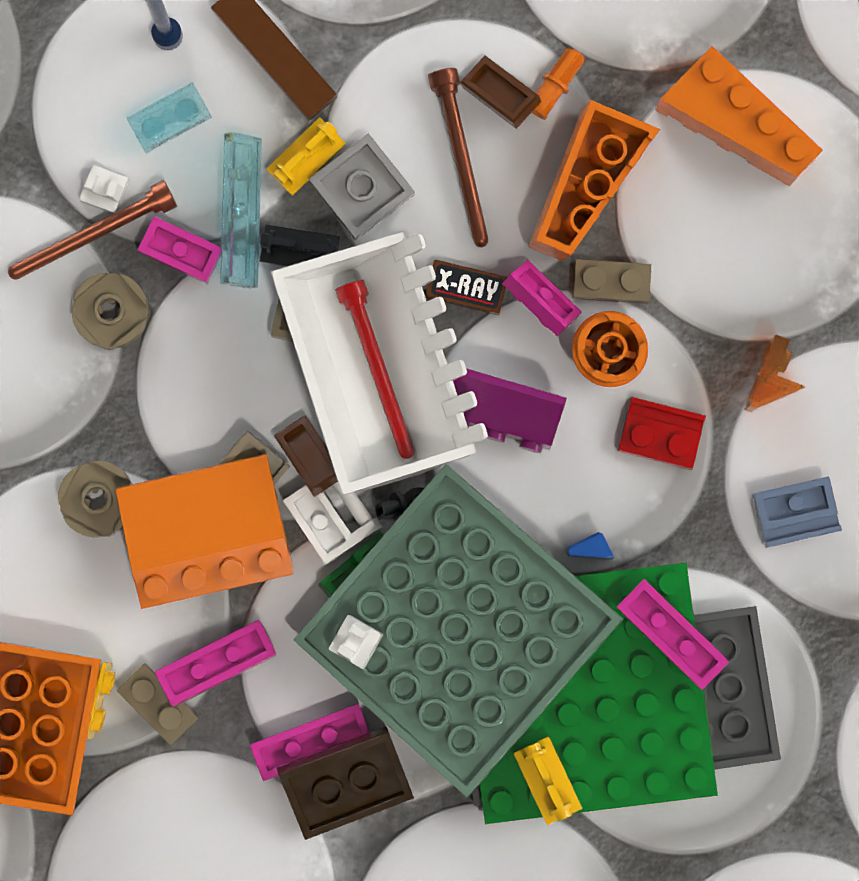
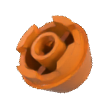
M603 311L591 315L578 327L572 342V355L577 369L587 380L603 387H618L631 382L641 373L648 357V342L643 329L633 318L621 312Z

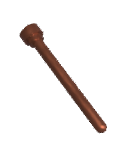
M445 68L428 74L431 91H435L436 97L441 98L473 241L477 247L482 248L488 244V235L455 96L458 93L457 86L460 85L457 68Z
M162 180L150 186L151 190L145 193V198L13 264L8 269V275L11 279H20L153 210L155 213L160 211L166 213L178 207L166 182Z

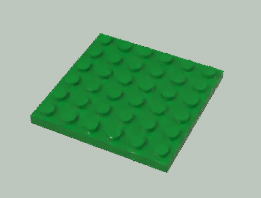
M687 562L575 576L618 613L623 620L480 783L485 824L543 817L513 753L548 736L582 806L581 810L574 813L718 796L704 689L700 690L616 608L645 579L695 628Z

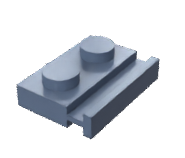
M829 476L752 494L765 541V548L842 531Z

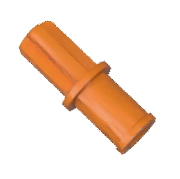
M567 48L551 72L543 75L544 82L536 92L542 102L532 112L538 118L546 120L547 115L561 95L569 92L567 86L585 61L584 56L577 50Z

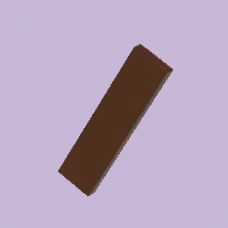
M218 0L211 6L215 15L308 121L313 119L337 98L335 91L255 0Z

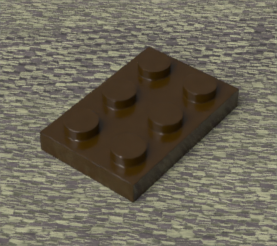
M387 726L277 768L279 778L305 840L414 799Z

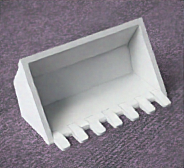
M401 232L271 271L342 495L369 490L417 476L449 462L468 457L476 453L474 443L488 437L483 423L468 428L463 414L464 411L477 406L474 392L471 391L458 396L453 380L467 374L464 361L457 360L447 364L442 350L456 343L457 339L454 330L449 328L437 333L432 319L446 311L444 299L436 297L426 301L422 286L434 281L436 275L431 265L416 270L412 255L426 247L422 234H416L406 239L405 233ZM358 280L365 281L369 293L366 296L368 303L365 305L414 448V455L410 459H403L398 452L351 311H346L344 304L340 305L335 289Z

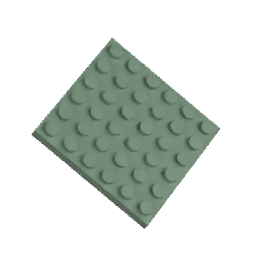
M445 464L293 640L463 795L469 797L622 622L623 618L449 465ZM347 615L353 616L384 634L365 669L356 666L329 650Z

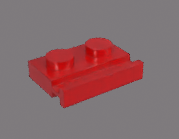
M631 397L618 452L692 470L706 416Z

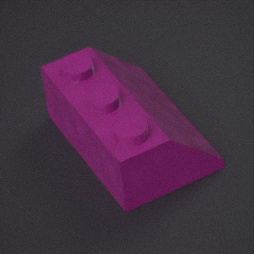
M467 369L466 375L453 380L458 396L472 391L477 400L476 407L463 412L468 428L469 426L483 423L487 430V439L504 443L506 437L520 441V448L535 453H541L542 448L550 450L566 403V397L471 369Z

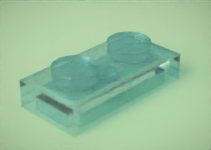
M191 82L126 119L145 153H148L212 117L195 85Z

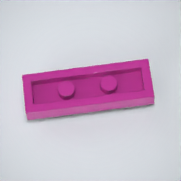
M645 579L616 607L700 690H703L729 663Z
M257 620L155 671V675L171 707L174 708L275 657L277 653L260 620Z
M358 703L252 743L250 747L262 780L265 781L279 776L278 767L370 733Z

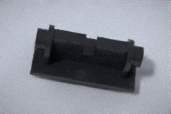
M266 224L260 241L261 254L259 262L291 266L338 252L340 236Z

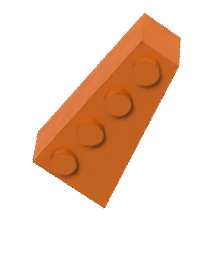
M713 46L664 94L655 109L664 116H670L684 124V127L694 133L698 132L711 139L724 150L732 151L747 160V163L788 186H791L823 151L820 146Z
M590 100L581 109L528 247L561 261L571 256L661 129Z

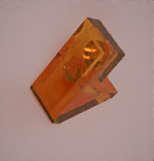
M774 335L770 339L744 410L748 412L756 411L805 388L804 385L777 376L778 371L781 373L786 371L791 359L792 352L787 350L790 339L779 335Z

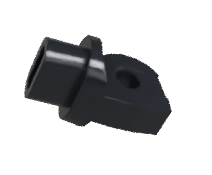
M412 488L404 494L401 492L392 493L388 501L380 502L375 506L378 520L393 517L397 521L411 505L413 499H416L424 488Z

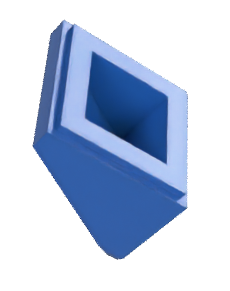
M600 532L567 547L565 551L568 557L604 560L614 558L603 533Z

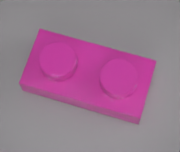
M155 216L138 248L139 253L205 284H208L224 251L222 247Z
M529 260L513 271L502 283L515 299L522 302L539 319L541 324L550 329L556 336L562 333L582 313Z

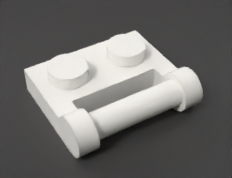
M338 482L333 487L360 526L353 533H350L324 492L314 497L308 487L304 486L283 500L325 565L383 528L377 517L372 518L356 492L342 495Z

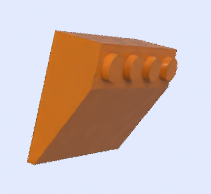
M267 454L116 488L132 575L141 609L294 574L291 552Z
M0 642V804L66 815L74 814L101 659Z

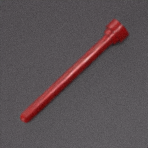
M358 280L335 289L340 305L344 304L346 311H351L398 452L403 459H410L414 455V448L365 305L368 303L366 296L369 295L365 281Z

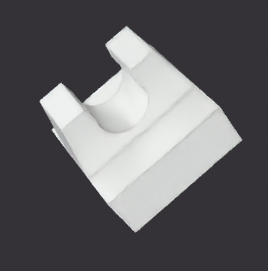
M93 165L79 200L81 203L114 214L120 208L130 180L125 176Z
M347 615L329 650L356 666L365 669L384 634L353 616Z

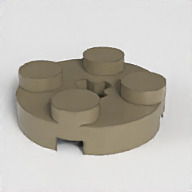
M115 273L95 274L78 287L73 299L72 319L77 331L92 345L106 350L122 348L133 343L143 333L146 323L149 321L150 312L146 295L141 287L126 275ZM107 301L111 305L117 302L120 304V308L117 310L119 316L114 320L110 317L104 320L101 317L104 313L102 305Z
M105 461L85 463L68 472L58 491V503L66 524L77 533L92 538L111 537L116 532L122 530L123 525L116 488L132 484L128 475L119 467ZM99 489H103L107 504L105 507L98 506L96 510H92L90 508L92 502L87 499L90 492L97 493Z

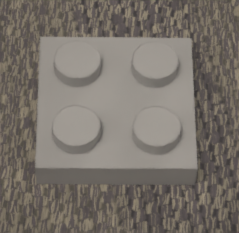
M369 133L309 178L310 184L355 241L415 195V191Z

